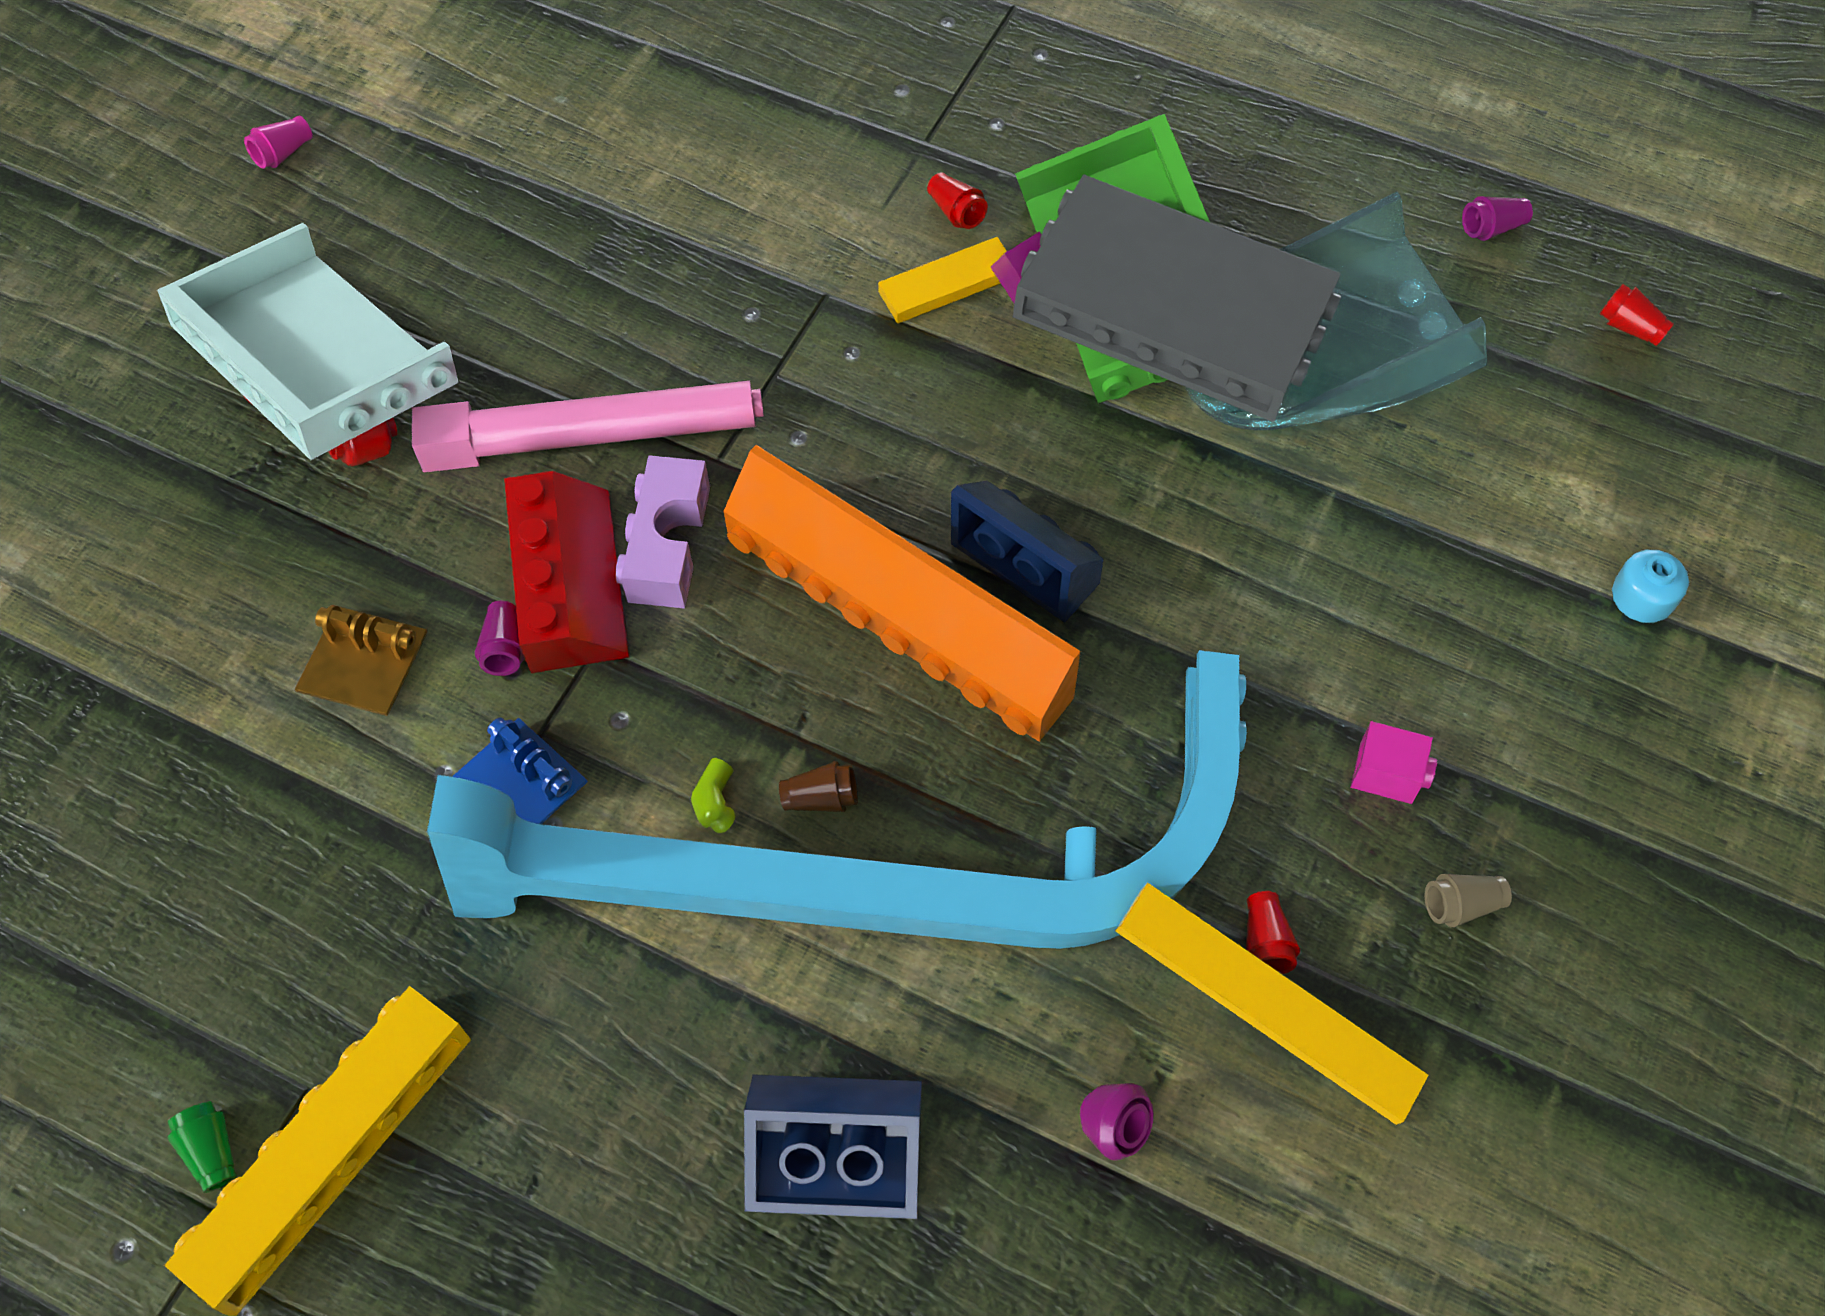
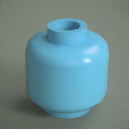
M1650 549L1637 552L1625 562L1616 576L1612 587L1613 600L1618 609L1633 620L1641 623H1655L1664 620L1677 608L1686 595L1689 586L1688 572L1683 564L1669 553Z

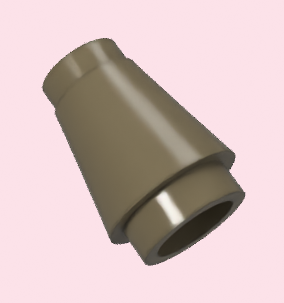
M1440 874L1435 881H1430L1425 888V905L1429 916L1435 923H1445L1449 927H1456L1497 911L1500 908H1506L1512 900L1510 885L1503 876Z

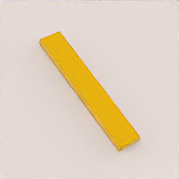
M1147 883L1141 889L1115 930L1117 933L1395 1125L1405 1121L1429 1076L1428 1074L1151 884Z

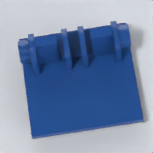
M501 717L495 719L487 729V732L491 735L490 743L452 776L478 782L507 794L514 802L516 814L520 818L536 824H542L588 782L585 777L520 718L515 721H505Z

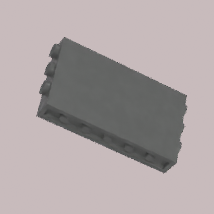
M1083 174L1074 191L1070 189L1065 191L1058 208L1059 216L1057 220L1049 219L1040 238L1041 247L1038 252L1031 250L1026 257L1021 272L1022 279L1017 286L1012 317L1274 422L1291 385L1301 387L1312 362V360L1305 358L1307 351L1316 354L1327 330V327L1320 325L1322 319L1332 321L1342 298L1341 294L1334 292L1341 273Z

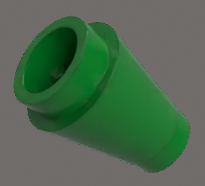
M208 1101L196 1104L177 1113L168 1120L167 1123L171 1133L167 1136V1139L197 1183H200L203 1193L215 1191L237 1178L224 1113L222 1111L216 1112L213 1102Z

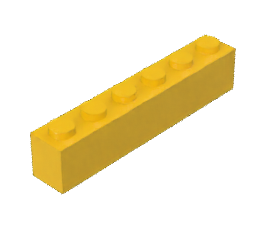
M411 986L401 996H396L385 1004L378 1015L376 1025L362 1040L353 1042L343 1052L338 1063L339 1067L324 1084L315 1086L305 1095L299 1105L297 1115L283 1130L276 1131L263 1143L258 1152L259 1158L242 1177L233 1179L224 1187L217 1198V1206L203 1222L188 1229L177 1241L174 1247V1255L164 1266L214 1310L227 1316H237L471 1041L459 1023Z

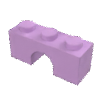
M648 456L645 473L637 475L635 482V500L638 502L636 513H629L625 528L626 541L629 542L626 555H619L616 564V581L623 585L628 603L685 608L694 568L688 542L669 540L663 536L677 526L702 527L710 491L705 461Z

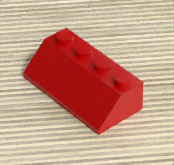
M555 471L504 478L519 646L531 674L629 658L621 583L616 581V564L618 559L609 491Z

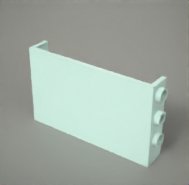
M304 223L157 290L171 327L310 460L459 383L450 346L446 342H442L427 350L316 256L308 227Z

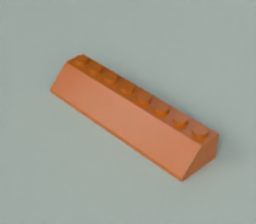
M755 445L750 450L723 511L729 541L741 552L746 554L752 552L763 559L768 568L781 578L790 577L801 584L806 593L819 603L828 602L840 610L844 618L853 626L859 629L866 627L878 635L884 645L892 652L899 655L905 653L919 662L922 669L933 679L938 681L945 679L960 689L965 699L979 708L986 706L1001 716L1005 725L1019 735L1028 734L1040 742L1074 699L1081 651L758 445Z

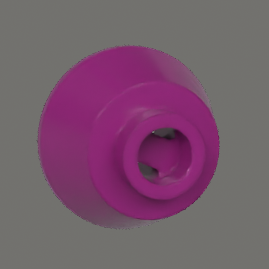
M1134 1083L1101 1085L1089 1093L1081 1104L1080 1119L1083 1132L1108 1159L1117 1161L1134 1155L1143 1147L1150 1135L1154 1118L1153 1106L1147 1092L1140 1085Z

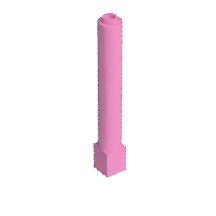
M749 380L472 410L469 401L412 407V448L423 472L479 467V457L756 427L755 418L764 417L761 389L752 390Z

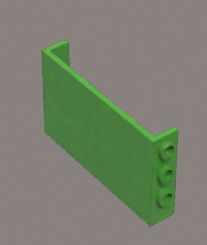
M1165 114L1125 130L1117 131L1110 136L1085 146L1077 147L1070 152L1015 173L1037 233L1040 231L1042 234L1049 219L1057 220L1059 216L1058 208L1067 189L1074 191L1083 174L1210 223ZM1076 343L1098 403L1109 399H1119L1135 389L1167 380Z

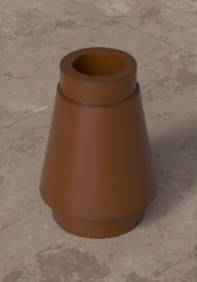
M834 761L789 779L779 781V795L784 811L845 812L846 806H853L858 803L857 783L851 764L840 765L838 761Z

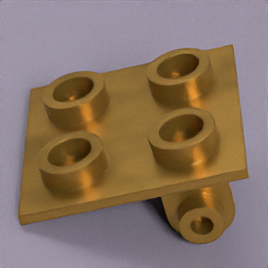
M330 605L328 608L321 607L316 614L315 623L316 626L322 627L323 634L295 687V691L388 716L428 632L427 629L336 605Z

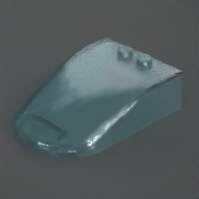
M1395 192L1279 249L1341 273L1334 292L1341 294L1342 298L1332 321L1322 319L1320 325L1327 327L1320 347L1316 354L1307 351L1305 358L1312 360L1305 379L1301 387L1291 385L1274 422L1185 387L1193 402L1207 415L1236 428L1261 431L1276 430L1335 420L1377 411L1412 400L1487 366L1486 326L1481 317L1463 325L1406 238L1402 198L1398 192Z

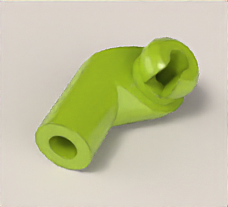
M712 758L692 792L691 802L698 822L704 828L711 827L716 833H724L732 826L735 820L734 810L731 807L725 806V800L722 795V791L734 770L725 761Z

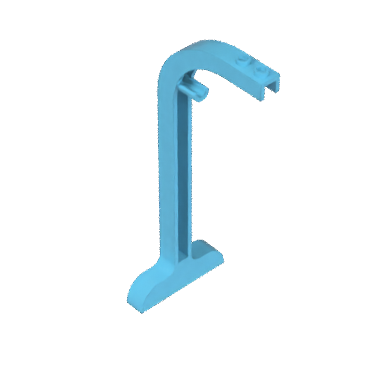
M1199 650L1197 653V668L1188 667L1186 670L1185 771L1181 798L1174 819L1161 841L1145 855L1121 869L1095 877V827H1075L1066 832L1064 880H1045L541 825L520 818L516 814L513 800L507 794L478 782L442 775L437 777L427 832L455 917L496 918L507 916L515 912L518 896L540 895L1033 948L1062 949L1087 946L1120 935L1115 930L1141 889L1147 883L1173 899L1198 872L1216 846L1234 801L1239 772V755L1244 749L1246 742V723L1240 721V705L1245 698L1246 677L1243 674H1239V655Z

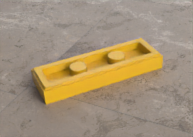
M994 237L878 282L879 294L897 324L1001 284L991 266L1007 251L999 238Z

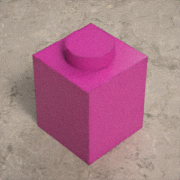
M1370 721L1360 743L1351 788L1412 804L1421 787L1430 788L1435 775L1437 759L1429 757L1433 737Z

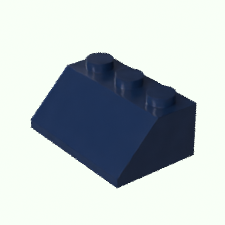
M989 481L957 485L951 491V545L1064 623L1100 584L1104 558L1099 556L1095 548L1085 541L1075 540L1060 530L1057 523L1050 517L1038 515L1023 505L1020 499L1007 489L1001 490Z
M753 1075L744 1108L745 1212L917 1219L922 1081Z

